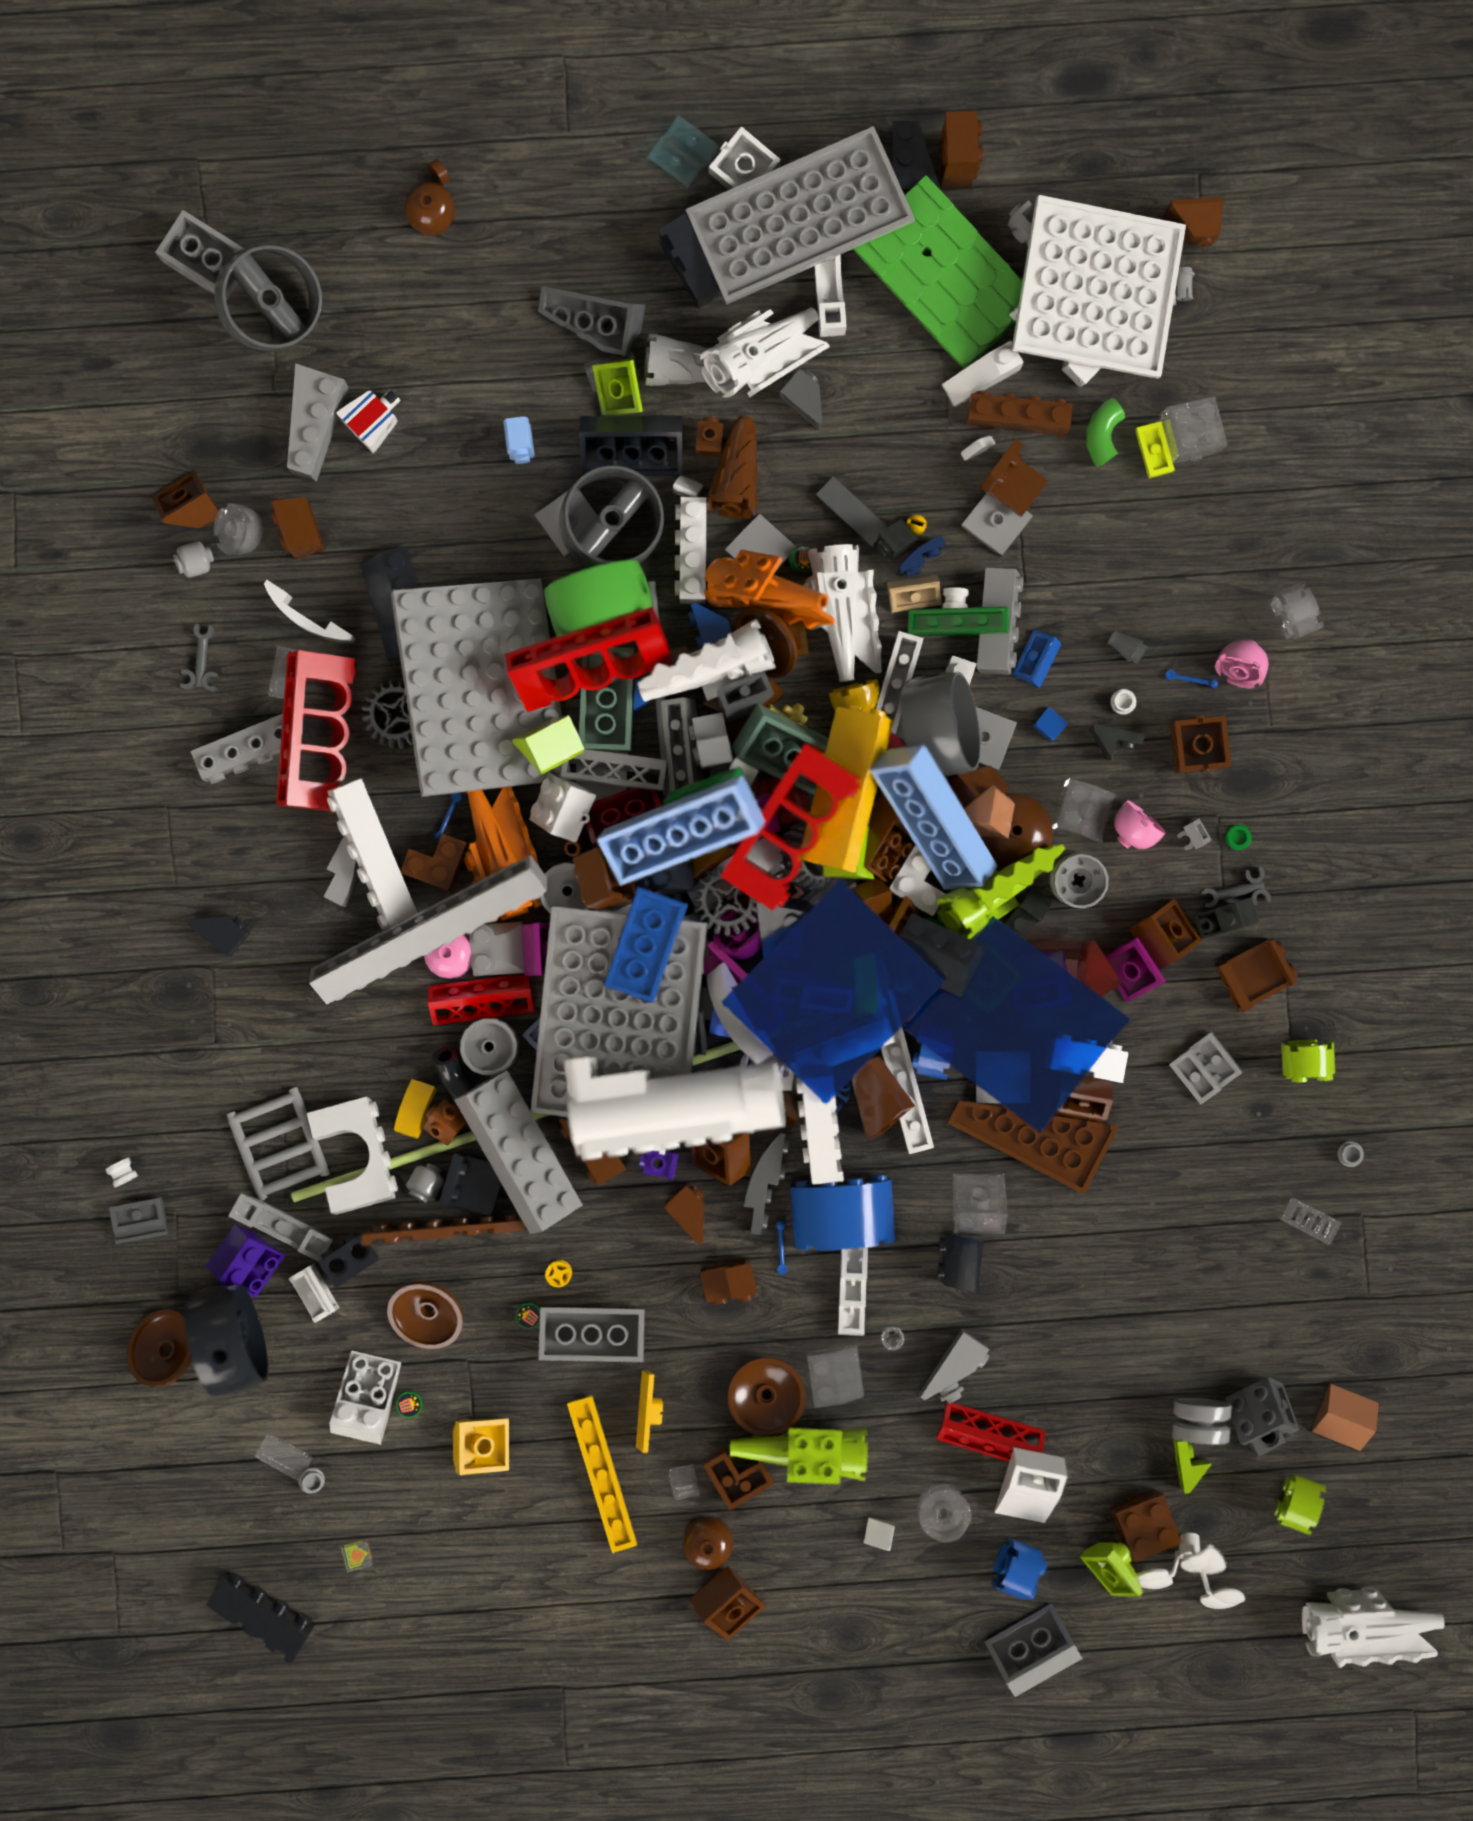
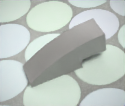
M344 835L327 867V870L335 873V876L324 895L325 898L343 907L347 906L358 875L357 869L359 868L356 859L353 860L348 852L347 845L350 844L346 835Z

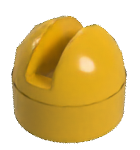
M914 514L908 518L906 525L915 536H918L925 531L927 522L922 515ZM911 520H913V521H916V522H919V523H923V526L921 527V526H919V525L912 524V523H910V522H911Z

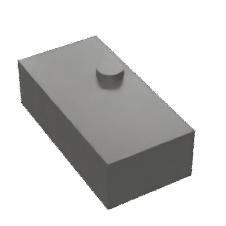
M540 1307L539 1360L644 1362L645 1310Z

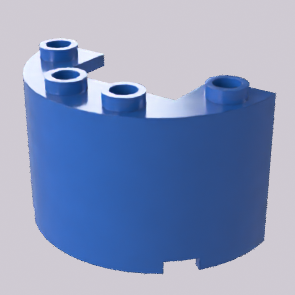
M873 1175L872 1180H867L866 1183H863V1178L848 1179V1184L837 1185V1182L822 1183V1186L810 1185V1180L795 1181V1186H790L794 1248L809 1250V1247H815L816 1250H841L879 1246V1242L883 1241L885 1244L895 1242L896 1231L892 1179H887V1175Z

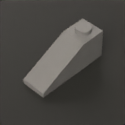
M961 1329L920 1390V1397L926 1400L975 1372L978 1366L982 1368L989 1358L987 1354L989 1351L988 1347Z

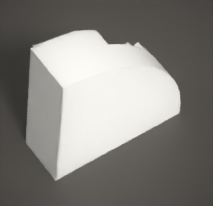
M991 436L977 439L962 450L961 455L966 461L989 449L995 442Z

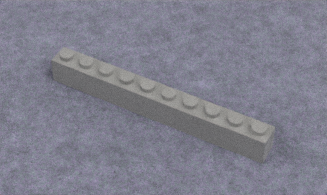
M529 855L311 968L309 984L326 1004L335 1000L339 1001L348 993L356 989H363L368 983L378 978L386 977L391 971L407 966L416 958L427 956L434 949L452 943L455 938L465 933L473 932L477 927L486 922L495 921L500 915L518 909L523 903L531 899L541 897L547 892V877L532 856Z

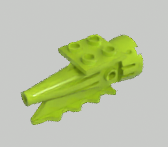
M1051 844L1044 849L1037 848L1033 851V854L1008 865L1001 871L997 872L995 869L984 886L951 889L950 893L936 900V906L938 904L941 906V910L938 911L941 921L947 929L971 939L974 935L1019 906L1014 896L1031 885L1033 880L1042 872L1053 870L1054 861L1060 857L1065 847L1063 844L1058 846Z
M867 1427L842 1430L789 1428V1431H785L781 1436L775 1437L755 1434L753 1437L731 1440L730 1456L788 1466L787 1482L840 1484V1476L865 1481L864 1473H866L867 1443H865V1435L867 1436Z

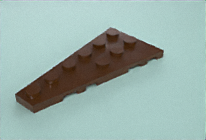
M958 1100L947 1121L948 1124L1082 1194H1085L1119 1128L1116 1125Z

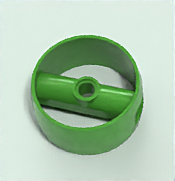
M635 560L619 561L586 569L564 577L550 584L544 590L546 606L557 637L653 606L645 574L639 562Z

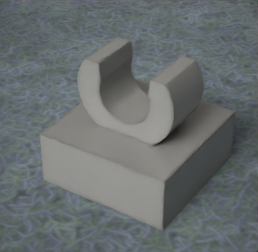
M1200 818L1184 827L1185 830L1177 835L1178 838L1185 835L1190 838V843L1184 847L1185 850L1193 847L1198 849L1211 841Z

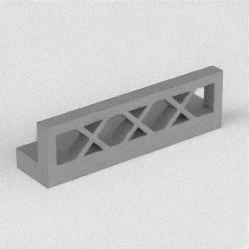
M584 749L582 754L562 764L561 778L663 792L665 776H667V760ZM569 763L585 766L579 773L567 772ZM593 767L608 768L611 771L605 776L600 777L596 776L591 769ZM619 770L635 772L636 775L629 780H622L617 772ZM642 775H659V783H647Z

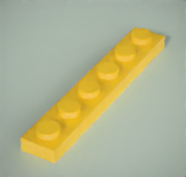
M593 1395L567 1403L611 1551L615 1553L637 1546L636 1537Z

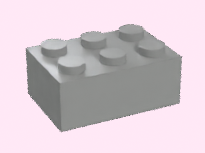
M182 210L155 253L163 263L214 294L216 279L221 268L228 259L244 248ZM231 274L226 284V301L238 284Z

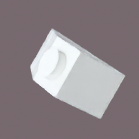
M1012 341L989 352L942 384L954 407L968 400L971 393L975 394L976 391H984L1020 371L1024 362L1018 352L1011 351Z

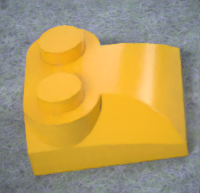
M464 1418L456 1421L453 1429V1461L457 1474L509 1471L508 1418L476 1420Z

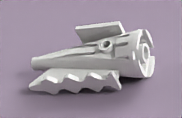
M809 308L773 324L764 321L773 314L772 310L770 309L763 314L759 310L749 316L744 322H739L731 327L726 333L717 338L719 341L717 345L707 349L700 356V361L704 359V366L701 368V371L709 387L715 393L719 391L724 393L725 395L722 397L729 398L736 394L744 385L748 384L751 391L747 394L751 397L830 347L825 341L802 334L818 321L819 316L816 310Z
M852 544L825 546L823 552L817 553V548L809 550L808 557L813 575L805 580L803 586L828 596V605L822 610L836 620L834 625L819 624L810 630H816L821 627L828 633L839 675V682L855 680V657L874 673H881L880 656L882 646L878 637L879 618L875 609L874 570L858 572V545L854 547Z
M755 619L734 631L733 636L729 634L727 638H723L712 645L705 644L702 649L690 653V656L681 654L675 666L667 667L663 664H657L652 675L638 683L644 702L701 686L707 701H711L717 698V688L752 676L754 673L776 668L765 635L759 633L758 629L761 626Z
M1364 1587L1361 1590L1352 1591L1338 1589L1336 1592H1327V1598L1332 1604L1307 1602L1305 1603L1307 1606H1303L1302 1629L1303 1634H1308L1310 1642H1305L1311 1656H1320L1331 1653V1657L1339 1668L1347 1663L1367 1666L1369 1663L1376 1661L1385 1664H1393L1396 1660L1417 1663L1422 1658L1437 1656V1650L1418 1633L1443 1629L1444 1617L1442 1613L1393 1609L1378 1589L1372 1587Z

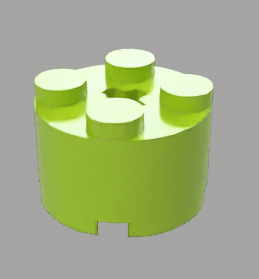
M1317 1039L1288 1041V1045L1281 1043L1282 1070L1286 1079H1292V1082L1296 1083L1307 1082L1309 1077H1317L1319 1081L1333 1080V1074H1335L1333 1041L1324 1040V1045H1318Z
M1296 1474L1292 1477L1286 1476L1282 1485V1491H1285L1282 1501H1277L1274 1515L1277 1516L1280 1525L1311 1535L1312 1531L1309 1527H1316L1324 1504V1499L1320 1498V1492L1326 1493V1486Z

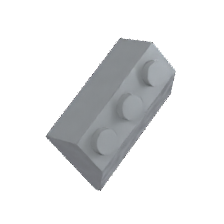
M1052 1604L985 1641L989 1652L1014 1697L1082 1659Z

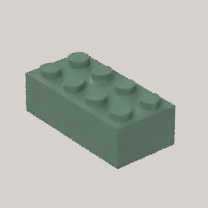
M609 648L611 653L617 657L625 658L635 654L634 648ZM601 651L582 656V667L590 669L600 666L605 661ZM614 677L608 686L599 690L592 691L581 688L579 739L584 749L631 753L634 678L626 680Z
M757 703L734 741L732 748L738 759L779 779H783L805 744L809 743L825 753L829 738ZM801 773L794 786L815 795L817 783Z

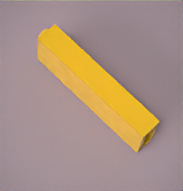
M848 704L847 709L841 707L836 709L825 754L860 776L861 779L858 784L861 787L853 799L848 797L845 801L841 800L838 814L833 819L820 824L821 838L819 843L811 851L800 856L802 860L855 873L878 785L870 769L883 752L887 750L894 721L885 717L886 713L883 711L870 709V713L862 712L863 708ZM817 784L810 813L818 817H824L831 812L833 799L826 789ZM807 823L801 847L808 846L812 841L813 830L809 823Z

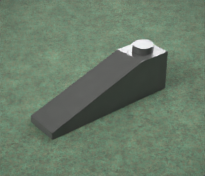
M542 286L538 312L557 324L568 328L576 333L578 337L586 339L601 351L628 356L642 330L645 304Z

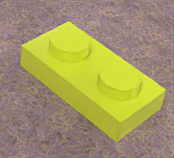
M1162 422L1136 428L1135 431L1148 478L1173 472L1175 469Z

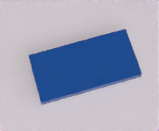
M638 887L604 986L654 1003L688 904Z

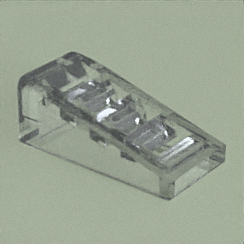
M1291 1197L1280 1219L1327 1245L1332 1243L1341 1225V1222L1293 1197ZM1299 1206L1302 1209L1300 1210L1296 1220L1293 1221L1291 1220V1218L1296 1208ZM1308 1211L1311 1214L1306 1224L1303 1226L1301 1225V1223ZM1318 1216L1321 1219L1319 1220L1315 1230L1312 1231L1310 1229ZM1326 1222H1329L1330 1224L1328 1225L1324 1235H1320Z

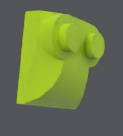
M1098 1542L1086 1549L1080 1556L1111 1596L1140 1597L1143 1593L1138 1576L1130 1564V1551L1124 1544Z

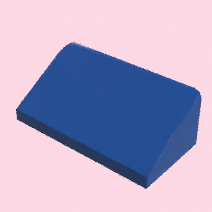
M1034 629L1012 675L1040 688L1061 646V642L1055 636Z

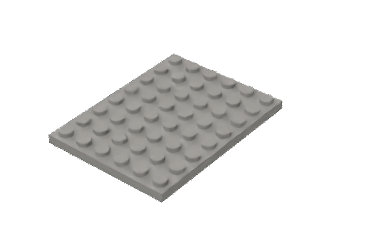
M541 578L393 590L391 592L421 797L539 784L547 778L548 773L561 777L562 764L541 775L514 745L512 740L554 717L562 716L560 701H551L552 705L530 712L526 711L507 672L504 655L505 653L550 639ZM554 665L541 669L545 677L556 679Z
M552 906L531 1105L532 1113L569 1117V1094L564 1065L565 1060L595 1057L597 1058L599 1077L639 1071H650L651 1079L691 1074L707 923L682 920L655 1001L650 1003L604 986L628 914Z

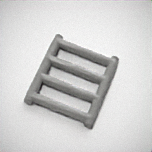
M297 1087L291 1088L286 1095L242 1112L235 1113L234 1111L226 1114L252 1186L259 1200L263 1201L265 1198H268V1194L317 1175L322 1177L330 1174L318 1140L312 1137L307 1110ZM293 1103L297 1118L245 1137L240 1123ZM302 1127L307 1139L306 1142L254 1161L250 1146ZM311 1151L316 1163L315 1166L263 1185L259 1170Z

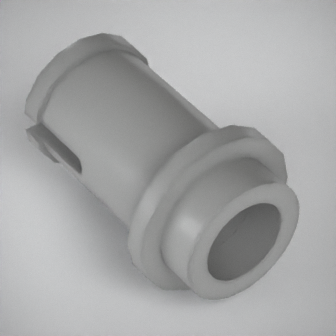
M1180 267L1178 270L1176 297L1178 301H1181L1182 298L1183 301L1193 299L1192 277L1195 276V273L1192 272L1191 267Z

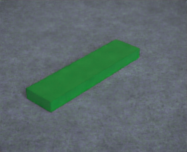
M1002 606L908 610V634L914 636L1008 634L1010 608Z

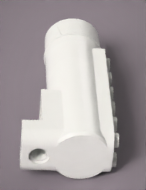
M595 1057L564 1061L569 1094L568 1116L570 1131L576 1149V1156L582 1155V1160L602 1157V1152H608V1157L628 1154L629 1148H634V1153L654 1150L653 1145L660 1144V1149L680 1147V1141H686V1146L705 1143V1138L712 1137V1142L731 1140L732 1134L754 1132V1130L783 1127L785 1125L783 1094L776 1062L750 1066L741 1065L722 1070L651 1079L650 1071L599 1077L597 1058Z

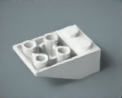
M351 1350L330 1420V1432L381 1445L401 1362Z
M1014 1448L994 1510L995 1513L1045 1523L1059 1501L1066 1482L1065 1458Z

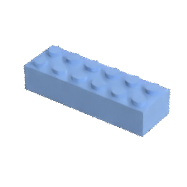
M925 745L885 750L870 771L943 889L984 886L996 869L997 864Z
M740 775L606 828L597 841L619 884L622 885L758 833L765 820L743 775Z

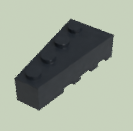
M227 1572L221 1578L206 1606L230 1623L237 1624L240 1622L242 1624L241 1628L250 1637H261L266 1643L264 1647L270 1651L275 1652L278 1650L284 1653L286 1656L283 1660L290 1665L316 1625L311 1622L312 1619L305 1613L298 1612L297 1614L289 1609L290 1606L286 1602L270 1598L264 1589L245 1583V1579L236 1573L230 1574Z

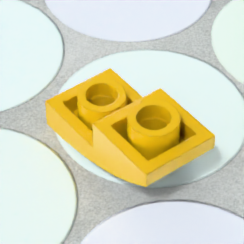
M414 1079L411 1080L394 1126L395 1132L418 1139L427 1121L425 1117L426 1112L437 1091L435 1086Z

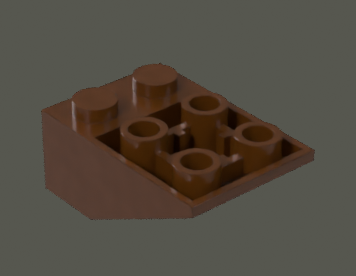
M882 791L870 812L864 867L886 884L891 885L904 861L911 853L915 842Z

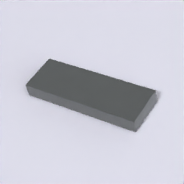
M834 476L816 494V497L869 547H872L877 542L879 533L887 528L876 515Z

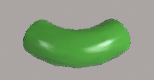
M1112 397L1106 400L1092 414L1086 429L1087 449L1097 468L1118 454L1111 441V433L1113 428L1125 419V413L1121 405Z

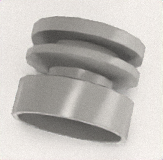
M1072 853L1063 856L1054 864L1053 870L1050 872L1049 884L1052 893L1059 901L1071 907L1087 908L1103 899L1108 889L1109 877L1106 868L1098 859L1090 855ZM1074 874L1082 876L1083 879L1080 880V886L1071 883L1074 880Z

